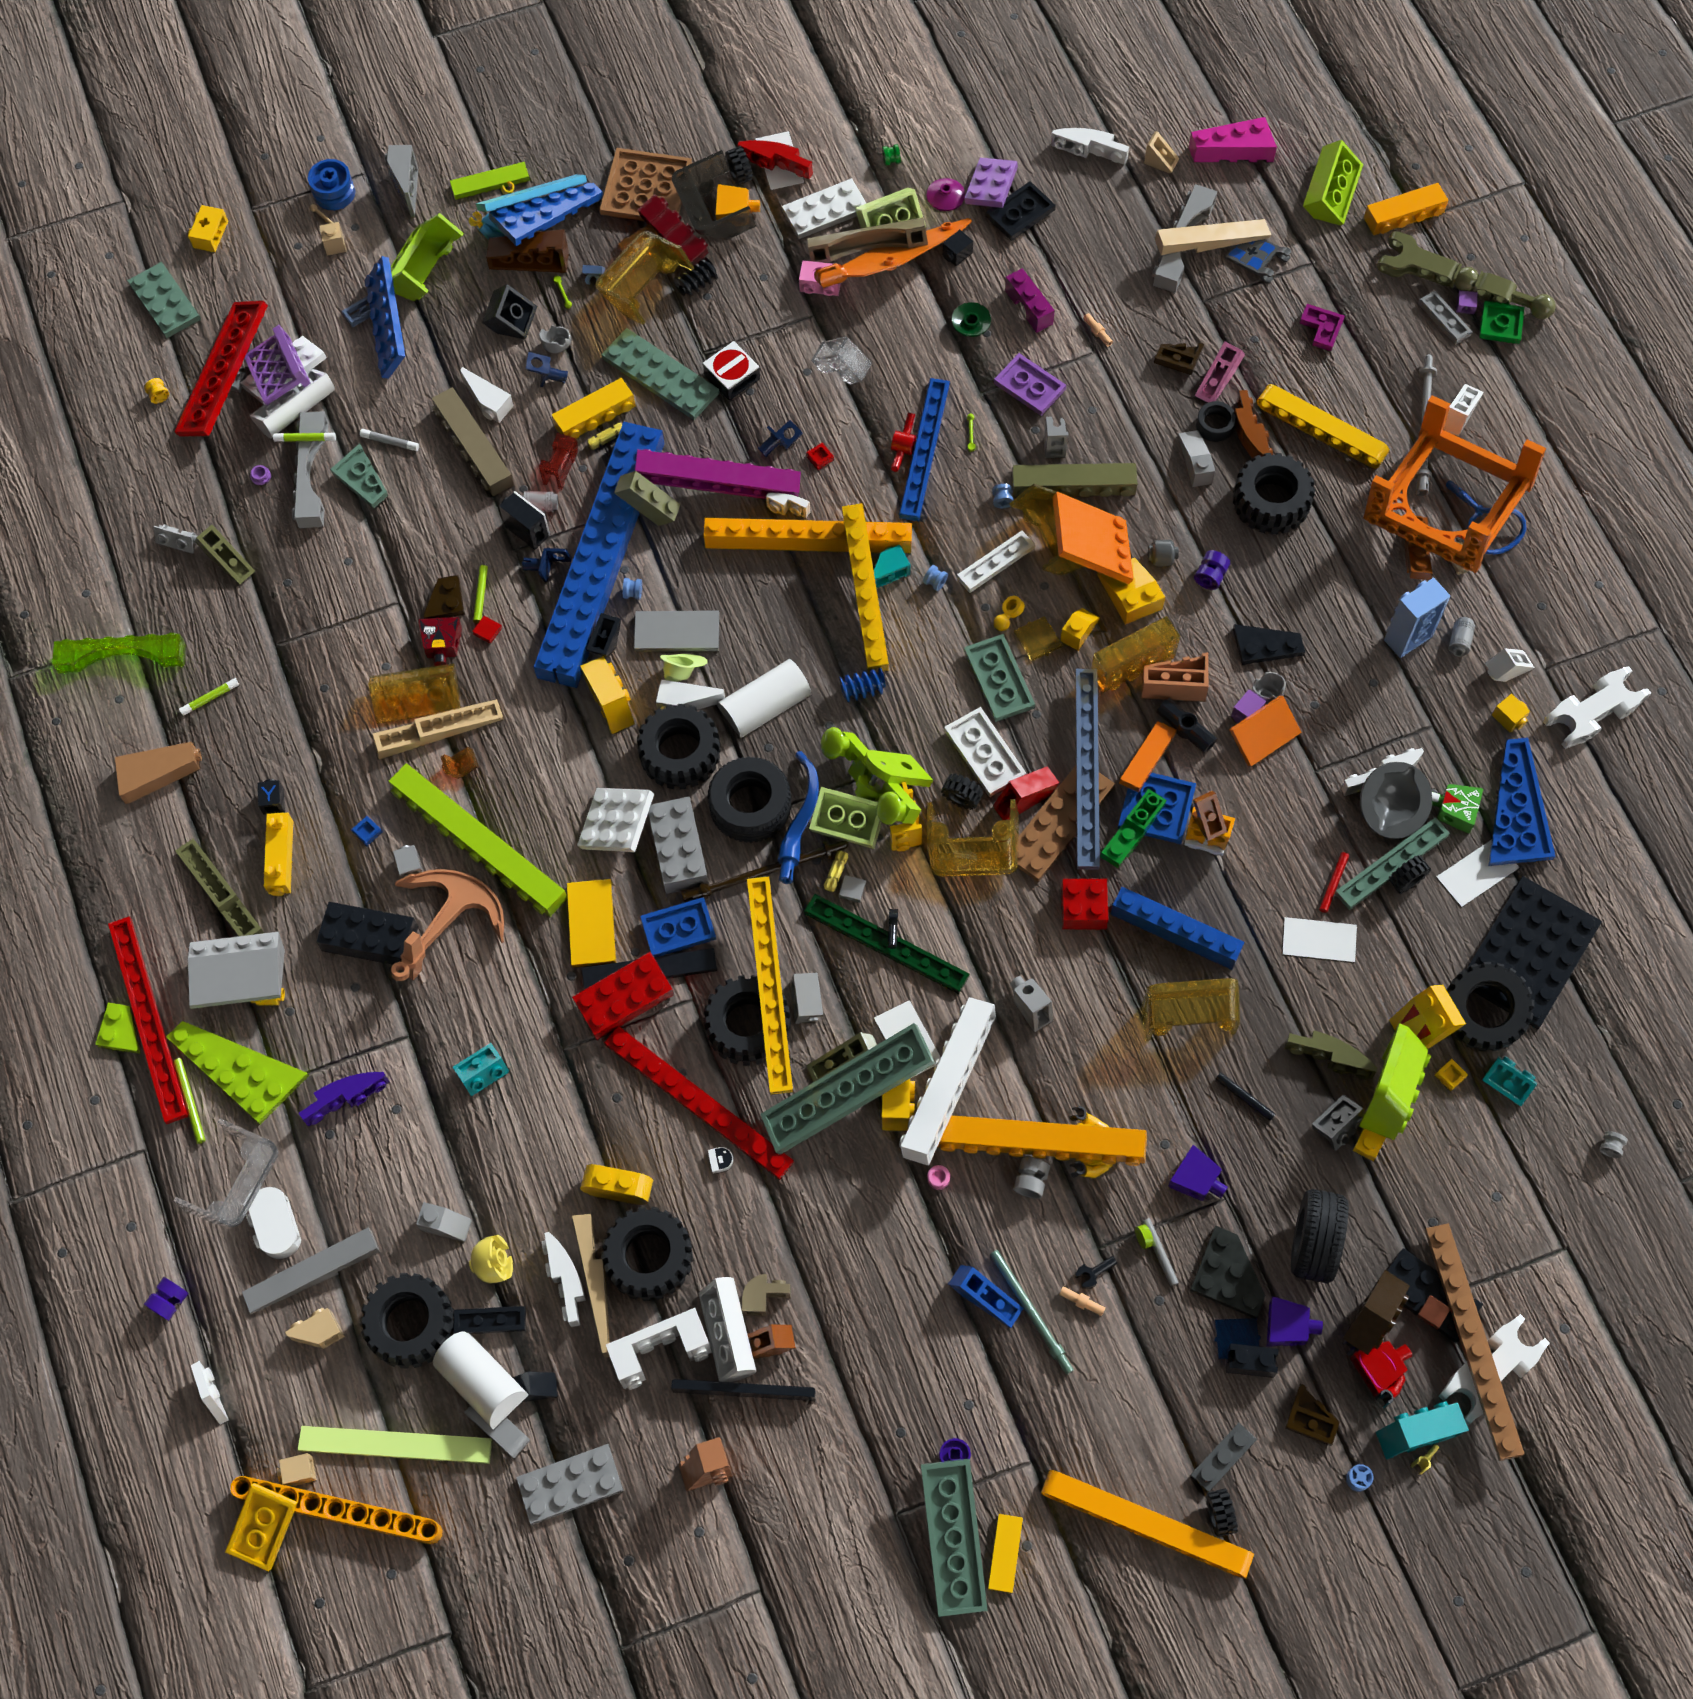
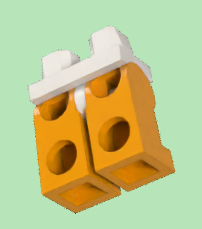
M1191 814L1184 845L1223 856L1231 836L1235 818L1223 815L1228 832L1208 841Z

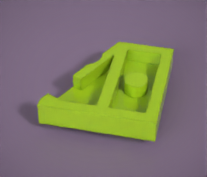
M108 1002L96 1041L97 1047L140 1054V1047L136 1037V1026L133 1022V1011L130 1006Z

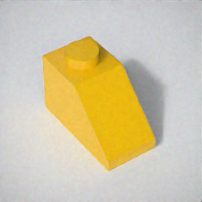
M1080 608L1071 615L1062 628L1060 641L1079 651L1100 620V617L1084 608Z

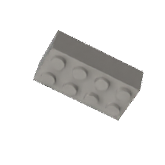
M690 796L650 805L648 813L666 894L699 886V883L702 882L709 885Z

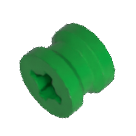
M893 144L892 147L882 146L885 166H889L891 163H901L898 144Z

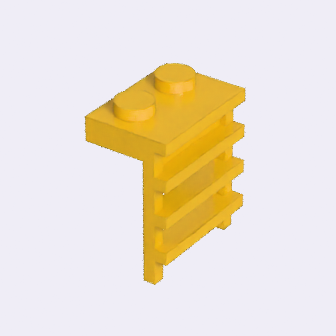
M902 782L903 790L913 800V790L907 788L906 782ZM919 815L914 824L903 823L890 826V846L892 851L897 850L901 852L908 850L910 847L922 845V825L919 824Z

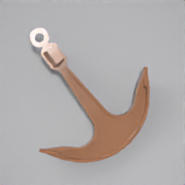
M437 869L410 874L395 882L397 887L410 889L437 886L444 889L448 894L447 901L421 938L419 934L413 931L404 941L401 962H397L391 967V975L396 981H404L407 978L414 980L422 971L423 959L426 957L425 950L466 909L478 908L485 911L500 942L504 943V917L501 904L494 892L479 879L459 871Z

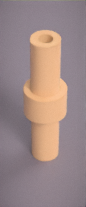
M1089 313L1083 317L1095 337H1099L1109 347L1113 341L1105 333V328L1100 323H1097Z
M1064 1286L1059 1294L1076 1303L1075 1306L1083 1310L1086 1308L1100 1316L1103 1315L1106 1309L1089 1300V1296L1083 1293L1079 1295Z

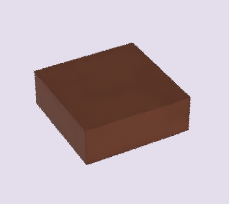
M1430 1295L1417 1317L1438 1330L1451 1308Z

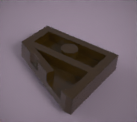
M1300 1383L1285 1429L1332 1446L1340 1423L1339 1420L1332 1413H1329L1318 1399L1316 1400L1309 1393L1304 1384Z

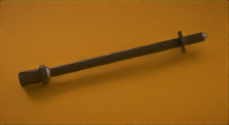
M842 840L827 845L826 841H822L823 847L800 854L799 864L825 855L830 860L831 853L846 849L848 842ZM776 862L710 885L703 882L699 883L697 887L681 891L684 903L703 897L707 900L711 893L747 882V879L759 878L780 871L781 864Z

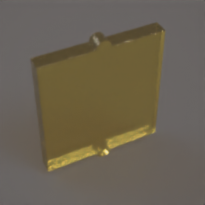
M1045 616L1033 622L1028 621L1027 625L1014 630L1015 635L1031 661L1044 655L1048 656L1050 652L1062 647V643Z

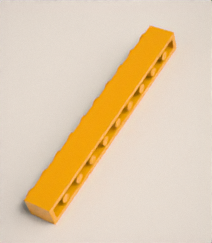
M705 518V548L848 552L844 521ZM866 522L871 553H881L888 547L898 545L901 546L904 553H911L912 523Z
M951 1115L937 1148L947 1152L963 1149L966 1153L986 1151L990 1155H1000L1001 1152L1009 1153V1155L1014 1157H1022L1023 1154L1038 1159L1052 1156L1062 1161L1078 1158L1081 1162L1102 1160L1105 1164L1125 1162L1129 1166H1139L1140 1163L1145 1164L1146 1130Z

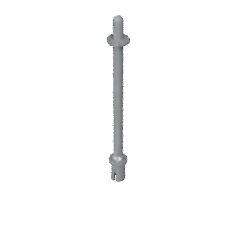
M1430 354L1425 356L1424 367L1419 370V376L1424 378L1422 421L1427 402L1431 397L1432 378L1437 376V369L1432 367L1433 357ZM1428 458L1415 475L1417 480L1415 493L1422 497L1429 495V480L1432 477V473L1428 470Z

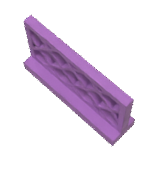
M280 325L273 328L275 335L246 353L245 360L266 405H269L300 383L304 388L311 384L291 338ZM273 344H275V346H274L273 349H269L270 346H272ZM259 355L257 360H251L255 356ZM270 355L268 360L264 361L265 356ZM277 355H281L278 361H274ZM260 366H264L262 372H258ZM271 366H275L274 370L269 372ZM282 366H286L284 372H279ZM265 377L269 378L266 384L263 383ZM276 378H280L277 384H273ZM287 378H292L291 381L284 384ZM270 389H274L273 393L268 395Z

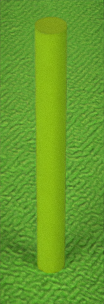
M179 1058L174 1060L173 1063L196 1143L200 1144L206 1140L182 1059Z

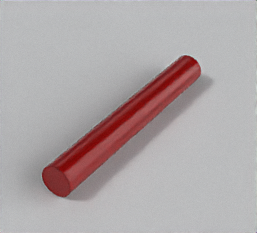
M1345 852L1340 854L1319 910L1323 913L1328 912L1347 864L1349 854Z

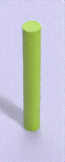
M480 565L473 616V622L476 624L482 619L488 570L486 565Z

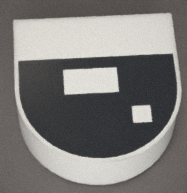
M724 1147L708 1150L713 1174L724 1172L731 1168L733 1156L730 1150Z

